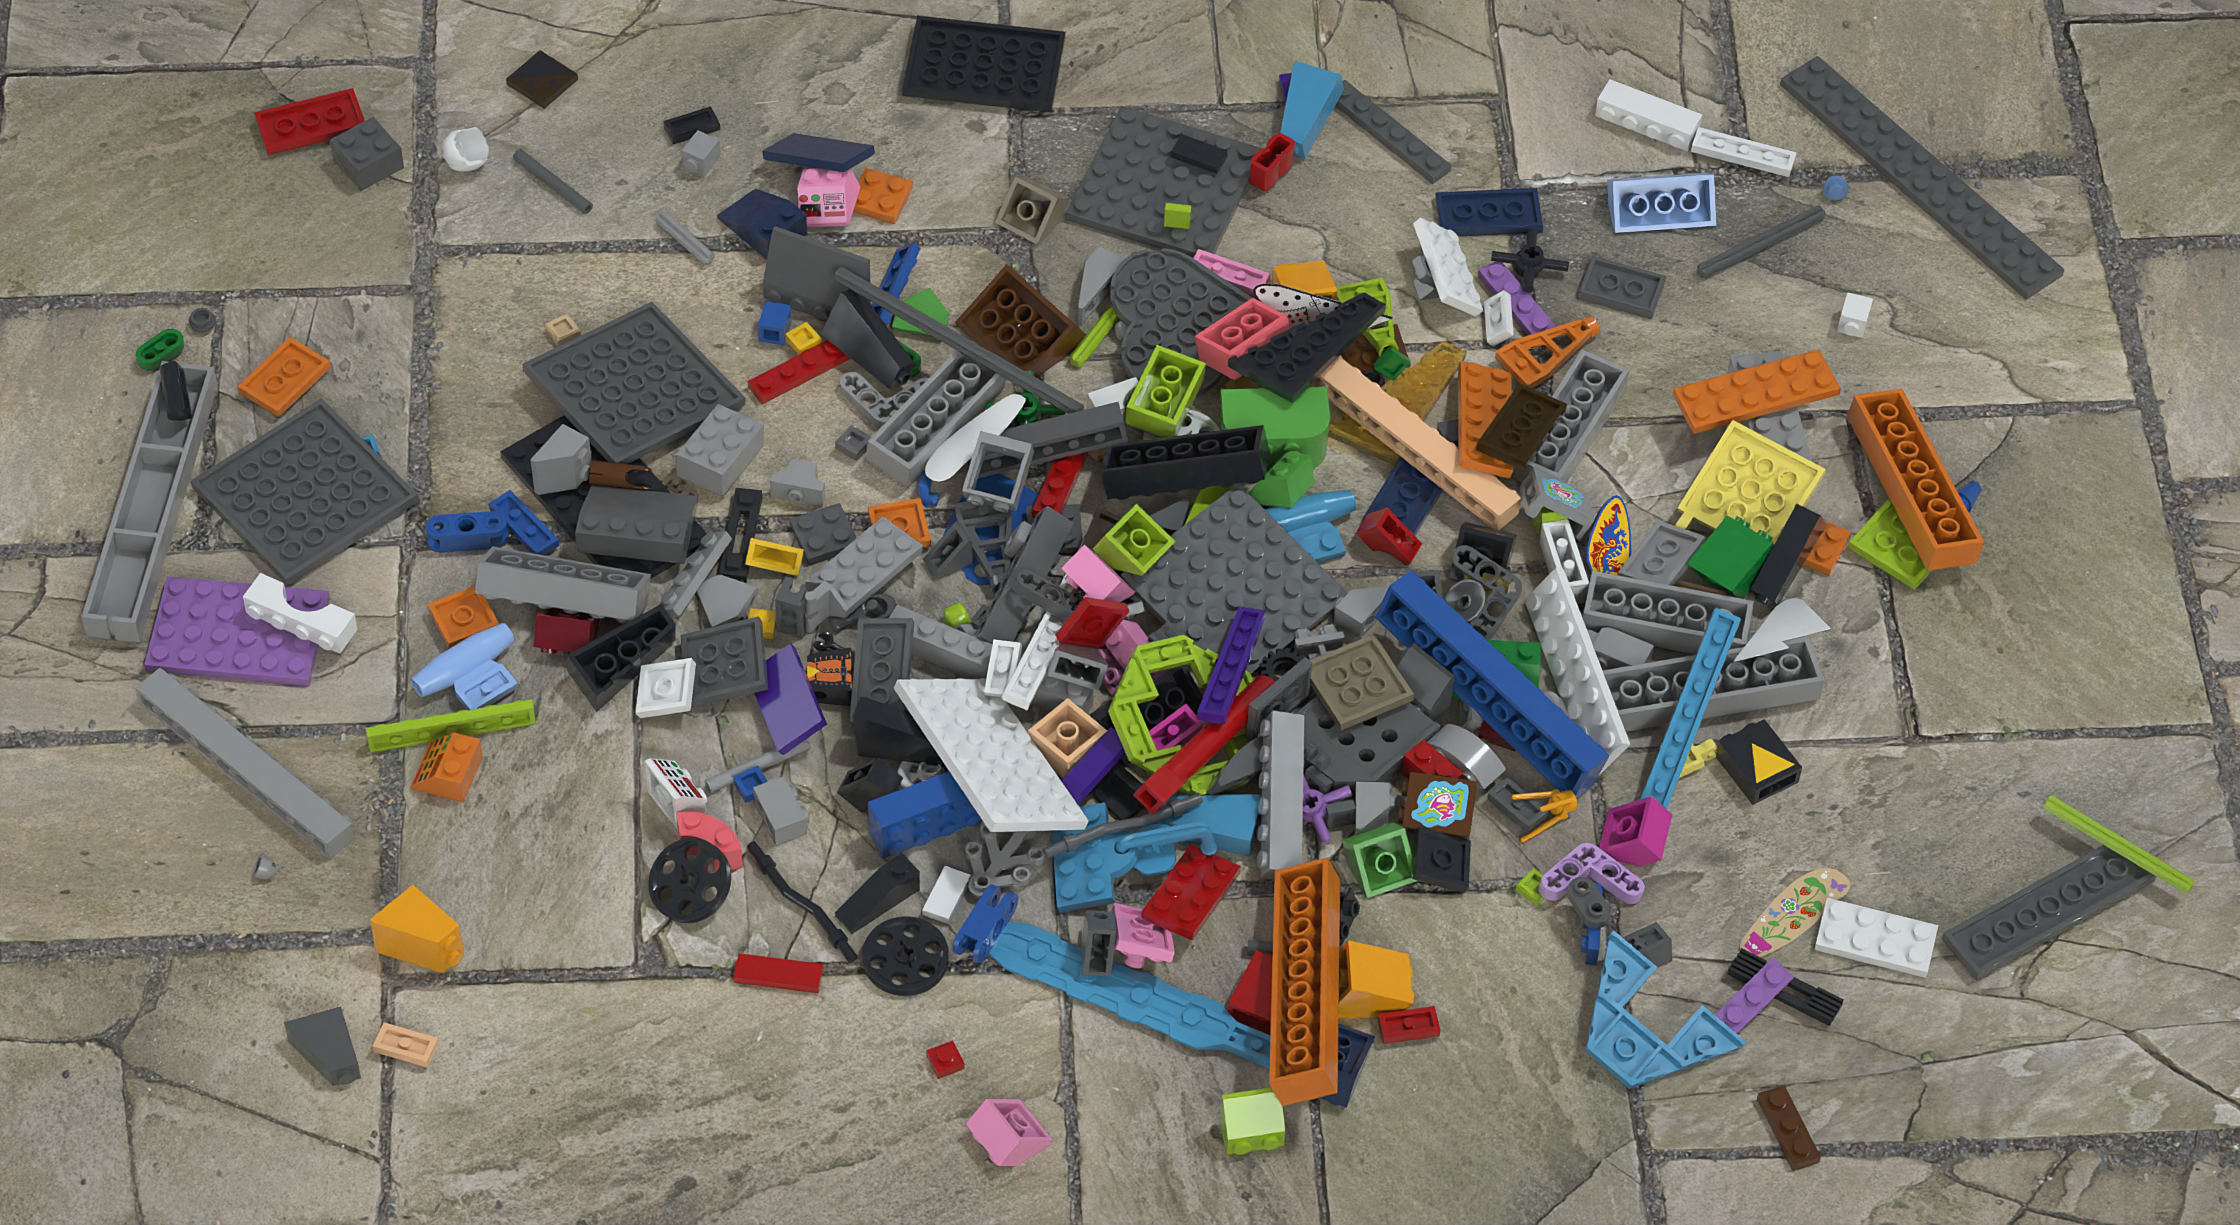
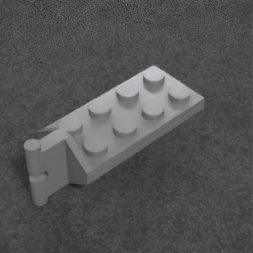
M882 516L805 581L806 590L808 591L805 594V631L807 633H814L816 627L829 616L846 618L923 552V545Z

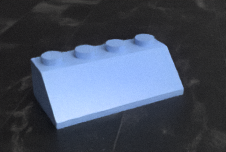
M1706 172L1607 179L1608 206L1615 233L1716 226L1714 174Z

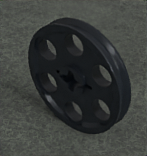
M700 838L678 840L667 846L652 865L648 881L651 900L663 915L676 922H700L713 915L726 900L731 886V868L724 853L710 842ZM693 846H697L699 849L697 857L693 860H688V850ZM718 859L720 863L719 869L715 873H709V863L712 860ZM669 860H673L675 863L674 870L669 874H664V864ZM688 874L694 877L691 880L692 887L686 884L688 882ZM711 887H715L717 890L716 897L711 901H706V891ZM665 888H671L672 896L668 901L662 902L660 899L661 892ZM687 901H691L693 903L692 911L688 915H682V905Z
M896 917L882 922L869 933L863 946V967L869 980L882 991L897 996H913L930 990L941 981L948 967V945L945 937L933 924L916 917ZM914 927L919 930V934L915 937H908L904 934V931L907 928ZM882 935H888L892 938L891 943L887 945H881L876 940ZM934 943L939 945L941 949L937 953H929L925 950V947ZM902 946L904 949V953L910 956V968L908 966L907 959L905 960V958L901 956ZM875 959H882L886 962V965L881 969L873 968L870 964ZM929 967L935 973L931 977H923L919 974V971L922 968ZM902 975L907 978V982L903 985H896L892 982V978Z

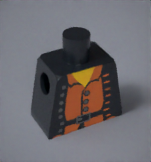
M851 648L809 654L807 656V670L805 672L818 703L851 706Z

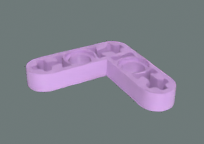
M1582 843L1543 875L1539 885L1540 895L1547 900L1555 901L1567 894L1569 883L1573 879L1589 876L1627 904L1638 903L1642 898L1645 888L1640 878L1591 843ZM1582 857H1585L1586 859L1583 860V864H1582V863H1581ZM1572 868L1577 874L1573 876L1567 875L1563 869ZM1611 870L1616 874V876L1607 877L1602 873V871ZM1557 879H1558V880H1559L1558 886H1557V887H1556V886H1553L1554 884L1557 883Z

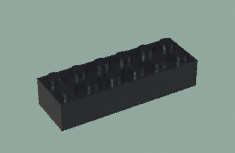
M1264 425L1126 442L1106 448L1101 476L1107 499L1118 500L1140 495L1148 497L1164 492L1178 493L1188 489L1203 490L1207 487L1220 485L1228 487L1244 482L1257 483L1260 480H1265L1270 450Z

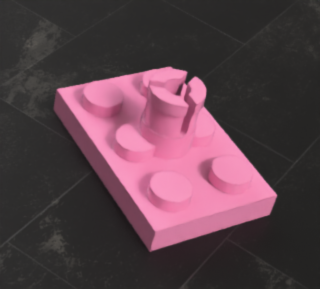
M1114 903L1111 912L1114 913L1117 928L1115 946L1116 950L1123 953L1122 961L1134 968H1142L1145 963V957L1154 962H1172L1175 951L1171 931L1142 919L1143 909Z

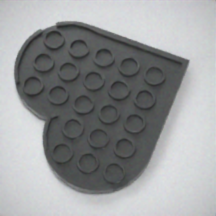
M1163 248L1162 251L1148 252V249H1144L1131 254L1116 268L1110 286V300L1113 309L1121 321L1128 326L1121 345V361L1126 374L1130 379L1136 377L1139 381L1156 345L1199 360L1195 336L1252 297L1182 252ZM1206 365L1204 381L1196 397L1209 391L1224 374Z

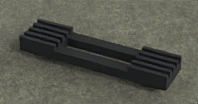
M735 488L727 530L732 540L723 552L719 575L737 579L740 582L743 580L747 583L750 566L745 565L750 538L754 539L763 497L762 490ZM744 514V517L749 515L743 552L742 554L733 553L739 516Z
M1741 948L1740 953L1737 954L1734 962L1729 967L1727 975L1746 984L1767 964V960ZM1795 977L1787 986L1810 997L1811 1000L1807 1003L1783 990L1774 998L1828 1026L1833 1022L1844 999L1820 987L1815 988Z

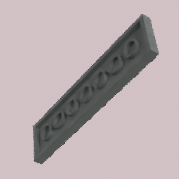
M2102 845L1943 933L1942 940L1971 975L1978 980L2151 884L2157 876Z

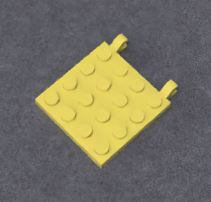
M1732 420L1678 506V512L1683 515L1675 526L1690 531L1695 520L1714 531L1727 515L1733 519L1738 516L1750 524L1749 529L1756 533L1760 529L1773 537L1771 542L1775 545L1795 505L1806 506L1826 474V469Z

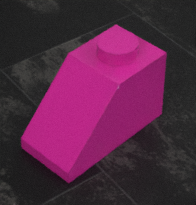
M1185 704L1151 729L1149 733L1157 751L1178 745L1182 748L1203 728L1204 724L1201 720H1198L1195 713Z

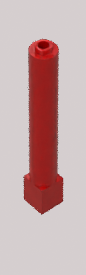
M1258 675L1235 697L1225 724L1208 722L1173 757L1144 782L1133 796L1153 815L1247 725L1249 704L1273 685L1275 681L1271 677Z

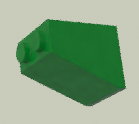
M1727 515L1687 565L1697 576L1718 589L1727 592L1728 595L1744 599L1774 547L1773 542H1771L1773 537L1760 529L1757 533L1749 529L1750 524L1738 516L1733 519Z

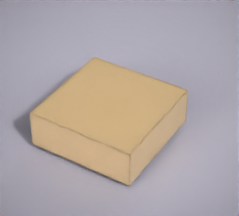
M568 313L545 324V330L557 346L581 336V330Z

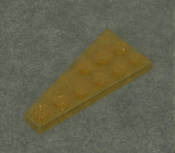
M1443 341L1422 356L1420 362L1412 368L1407 367L1401 372V376L1394 381L1390 380L1381 389L1391 397H1395L1410 412L1416 413L1420 420L1424 422L1458 371L1460 362L1465 360L1467 351ZM1346 413L1339 422L1329 425L1328 437L1394 466L1401 457Z

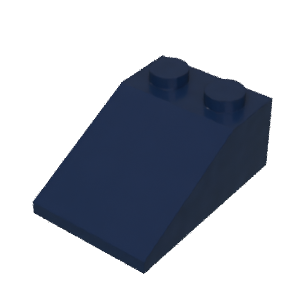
M756 188L717 215V219L766 260L774 226L802 236L807 235V216L790 200Z
M1338 1023L1337 1093L1319 1098L1333 1105H1341L1347 1108L1375 1036Z

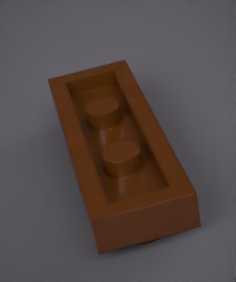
M1785 1085L1758 1093L1757 1101L1792 1171L1819 1163L1821 1156Z

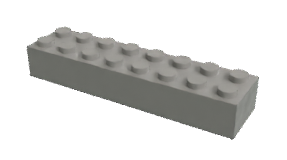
M1809 636L1782 641L1789 647L1787 649L1734 662L1735 658L1744 647L1729 649L1702 719L1819 700L1825 680ZM1696 655L1602 670L1626 732L1669 725Z

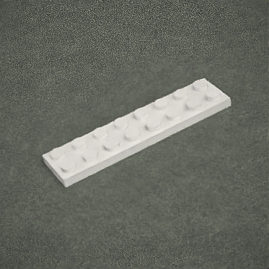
M1555 568L1524 601L1569 718L1610 755L1600 772L1601 774L1630 746V742L1564 569Z

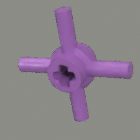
M1303 774V821L1313 823L1321 844L1326 845L1332 841L1323 817L1326 815V805L1352 796V793L1347 785L1323 795L1321 792L1309 788ZM1313 804L1314 808L1310 809L1308 805Z

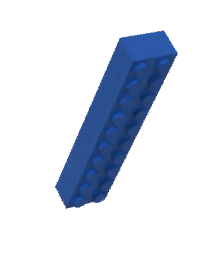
M1412 570L1389 586L1375 616L1388 631L1408 649L1415 643L1455 676L1453 692L1470 708L1472 707L1488 725L1555 788L1559 789L1560 792L1571 790L1577 799L1594 785L1610 756L1601 745L1597 744L1541 689L1537 688L1500 651H1497L1481 633L1477 632L1467 623L1463 616L1452 609L1441 596L1437 595Z

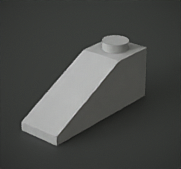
M1100 246L1093 254L1090 253L1086 257L1083 264L1084 272L1078 304V324L1081 326L1110 294L1112 276L1118 265L1124 260V258Z

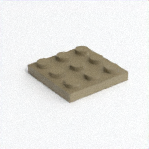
M1374 634L1310 660L1312 662L1310 685L1340 731L1414 700V693Z

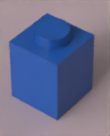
M765 301L758 323L759 342L785 346V333L789 332L792 323L791 305Z

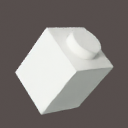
M1847 293L1837 332L1863 338L1873 299Z

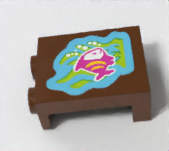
M1410 772L1409 780L1404 779L1402 796H1407L1405 807L1400 806L1398 823L1403 824L1402 827L1405 828L1406 832L1408 830H1417L1420 826L1469 840L1477 781Z

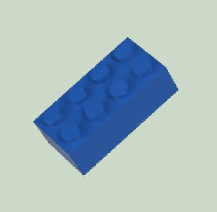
M950 771L868 802L869 834L882 859L889 856H897L907 849L923 846L933 839L949 836L959 829L975 826L983 821Z

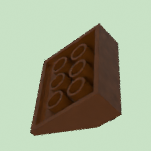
M1007 264L955 322L979 345L1024 371H1033L1036 378L1068 356L1087 335Z

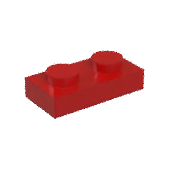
M1435 1006L1378 1014L1383 1044L1440 1036L1441 1030Z

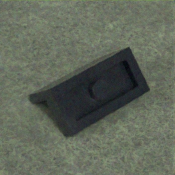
M1118 762L1090 791V794L1100 803L1105 802L1108 810L1119 820L1130 819L1145 808L1133 796L1143 784Z

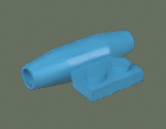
M1351 490L1319 492L1301 497L1292 508L1271 506L1265 509L1317 563L1345 556L1346 550L1338 529L1330 522L1356 510V502Z

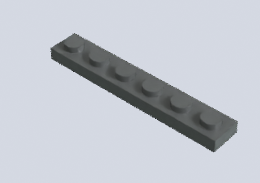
M1346 80L1342 81L1344 91L1335 105L1338 109L1430 183L1434 184L1451 172V164L1349 82Z

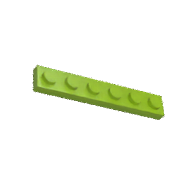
M531 699L525 701L517 700L513 703L502 705H489L473 710H460L444 715L436 714L415 720L407 719L402 722L386 725L378 724L374 727L366 728L371 753L429 743L451 733L469 736L536 724Z

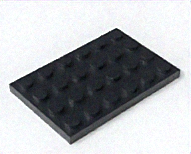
M917 15L902 87V96L1052 113L1066 32Z

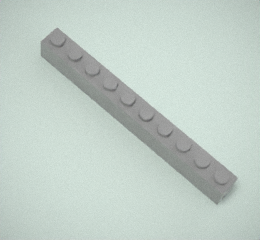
M159 668L135 687L138 702L141 706L329 860L355 839L353 832L354 824L345 813L340 814L337 812L328 799L325 797L320 798L307 782H300L287 766L282 767L279 765L269 751H262L257 747L255 741L249 735L244 736L241 734L232 721L229 719L224 720L212 705L204 704L195 691L190 688L187 690L183 687L174 674H167Z

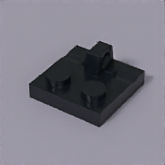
M1419 826L1414 836L1412 879L1465 893L1469 888L1471 840Z

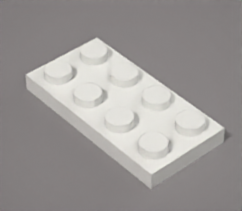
M1419 218L1413 225L1441 302L1477 317L1483 312L1480 295L1474 287L1473 276L1466 265V257L1459 246L1458 236L1454 231L1442 228L1435 222Z
M1827 898L1814 950L1926 978L1938 925Z

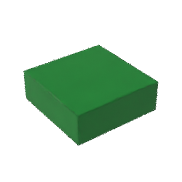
M1390 346L1373 366L1375 370L1394 381L1411 364V361L1407 356Z

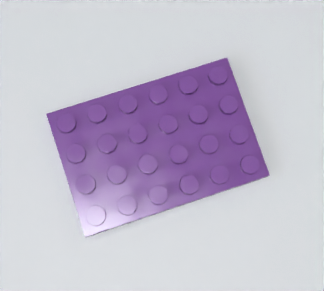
M167 576L144 666L148 672H155L161 668L166 673L309 686L319 645L310 640H302L287 630H279L264 620H257L249 616L245 610L243 596L252 584ZM285 587L287 603L294 609L311 612L323 609L329 604V591Z

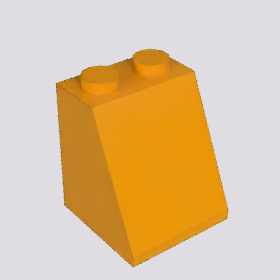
M1324 260L1273 266L1272 284H1281L1332 300L1337 299V288Z
M414 885L370 919L375 950L380 954L440 973H444L450 967L457 966L464 957L460 925Z
M1348 940L1339 949L1338 1018H1376L1379 1013L1407 1010L1414 1002V992L1412 991L1411 984L1412 967L1410 966L1409 954Z

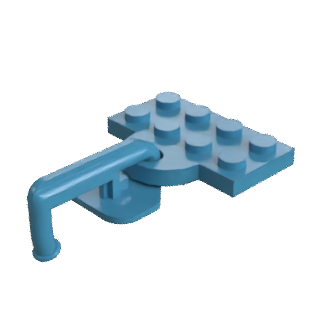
M1106 803L1080 807L1088 819L1085 830H1052L1053 844L1061 841V837L1071 833L1076 835L1109 822ZM1193 822L1172 827L1167 824H1154L1140 828L1134 834H1131L1128 830L1105 834L1079 845V848L1069 853L1064 851L1054 855L1056 898L1059 912L1063 913L1115 903L1113 879L1123 876L1132 868L1145 876L1170 871L1176 864L1175 842L1200 838L1202 841L1200 846L1201 852L1205 855H1213L1217 851V846L1209 825L1205 822Z

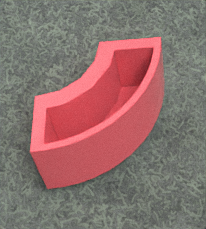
M694 811L676 812L679 840L685 838L706 840L724 853L731 870L743 868L741 845L734 832L725 823L704 813ZM693 846L688 850L687 854L698 855L699 849L697 846ZM718 859L712 860L710 864L716 872L719 869L720 863Z

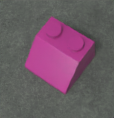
M1652 796L1611 808L1607 814L1599 848L1616 861L1636 866L1662 860L1672 814Z

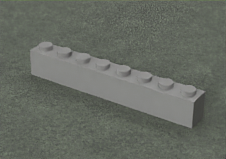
M897 605L889 618H912L914 621L912 655L969 679L987 678L993 644ZM1046 673L1031 705L1051 712L1068 698L1088 714L1093 706L1094 689L1050 677Z

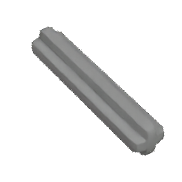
M661 212L656 218V222L702 263L709 265L715 258L713 252L671 215Z

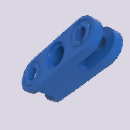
M497 511L436 515L429 518L425 525L428 535V546L432 551L439 553L487 550L492 546L501 548L506 545L509 539L506 517ZM436 525H440V528L434 529Z
M990 884L957 933L953 943V953L961 955L967 950L973 953L974 962L982 963L1013 916L1018 905V894L1008 891L999 902L1001 888Z

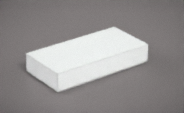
M944 866L922 909V915L949 924L968 887L971 875Z

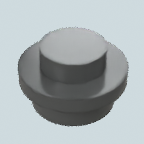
M207 308L195 309L189 318L190 328L199 333L210 331L216 323L214 314Z

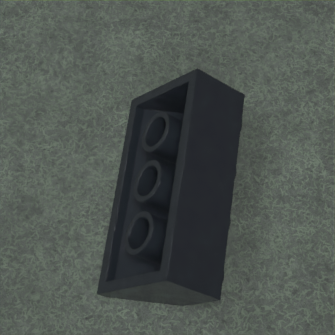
M1186 665L1150 673L1159 696L1154 700L1137 704L1148 731L1185 704L1188 705L1195 715H1198V709L1203 696ZM1113 698L1089 715L1107 731L1110 727L1115 729L1108 712ZM1126 753L1118 761L1122 766H1127L1131 763Z

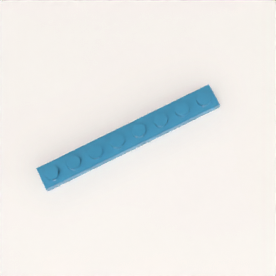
M1718 608L1713 610L1639 800L1652 796L1665 809L1668 808L1741 618Z

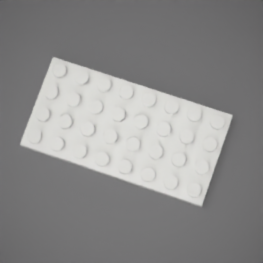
M985 678L910 679L896 681L894 690L990 832L1085 830L1088 819L1034 741L1031 740L1030 735L1006 701L1002 700V697L985 695Z

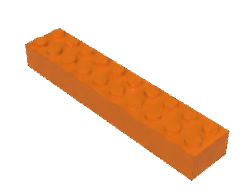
M1328 857L1275 870L1269 1084L1282 1106L1337 1093L1340 878Z

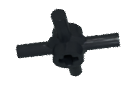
M1535 230L1527 231L1526 245L1517 254L1492 251L1491 261L1516 265L1517 273L1524 277L1523 291L1525 293L1533 291L1534 278L1543 269L1568 272L1569 268L1568 261L1547 259L1543 256V250L1536 245L1537 232Z

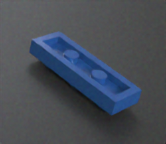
M511 490L488 503L490 511L500 512L506 517L507 529L531 553L546 555L559 546V539Z

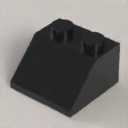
M1464 522L1460 528L1456 548L1462 545L1472 547L1508 570L1517 535ZM1466 552L1465 555L1459 554V564L1463 565L1464 562H1468L1473 566L1471 572L1474 573L1476 566L1481 560L1477 559L1475 564L1469 559V553ZM1452 561L1449 578L1460 581L1464 580V574L1454 567ZM1490 566L1483 567L1479 572L1480 577H1483L1484 573L1495 575L1494 569Z

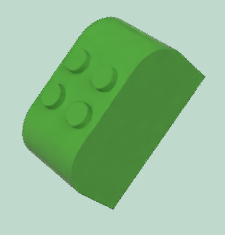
M1308 387L1293 403L1266 388L1221 389L1219 429L1228 430L1264 425L1270 450L1266 472L1290 451L1310 454L1313 468L1319 466L1324 461L1327 454L1330 424L1327 387Z

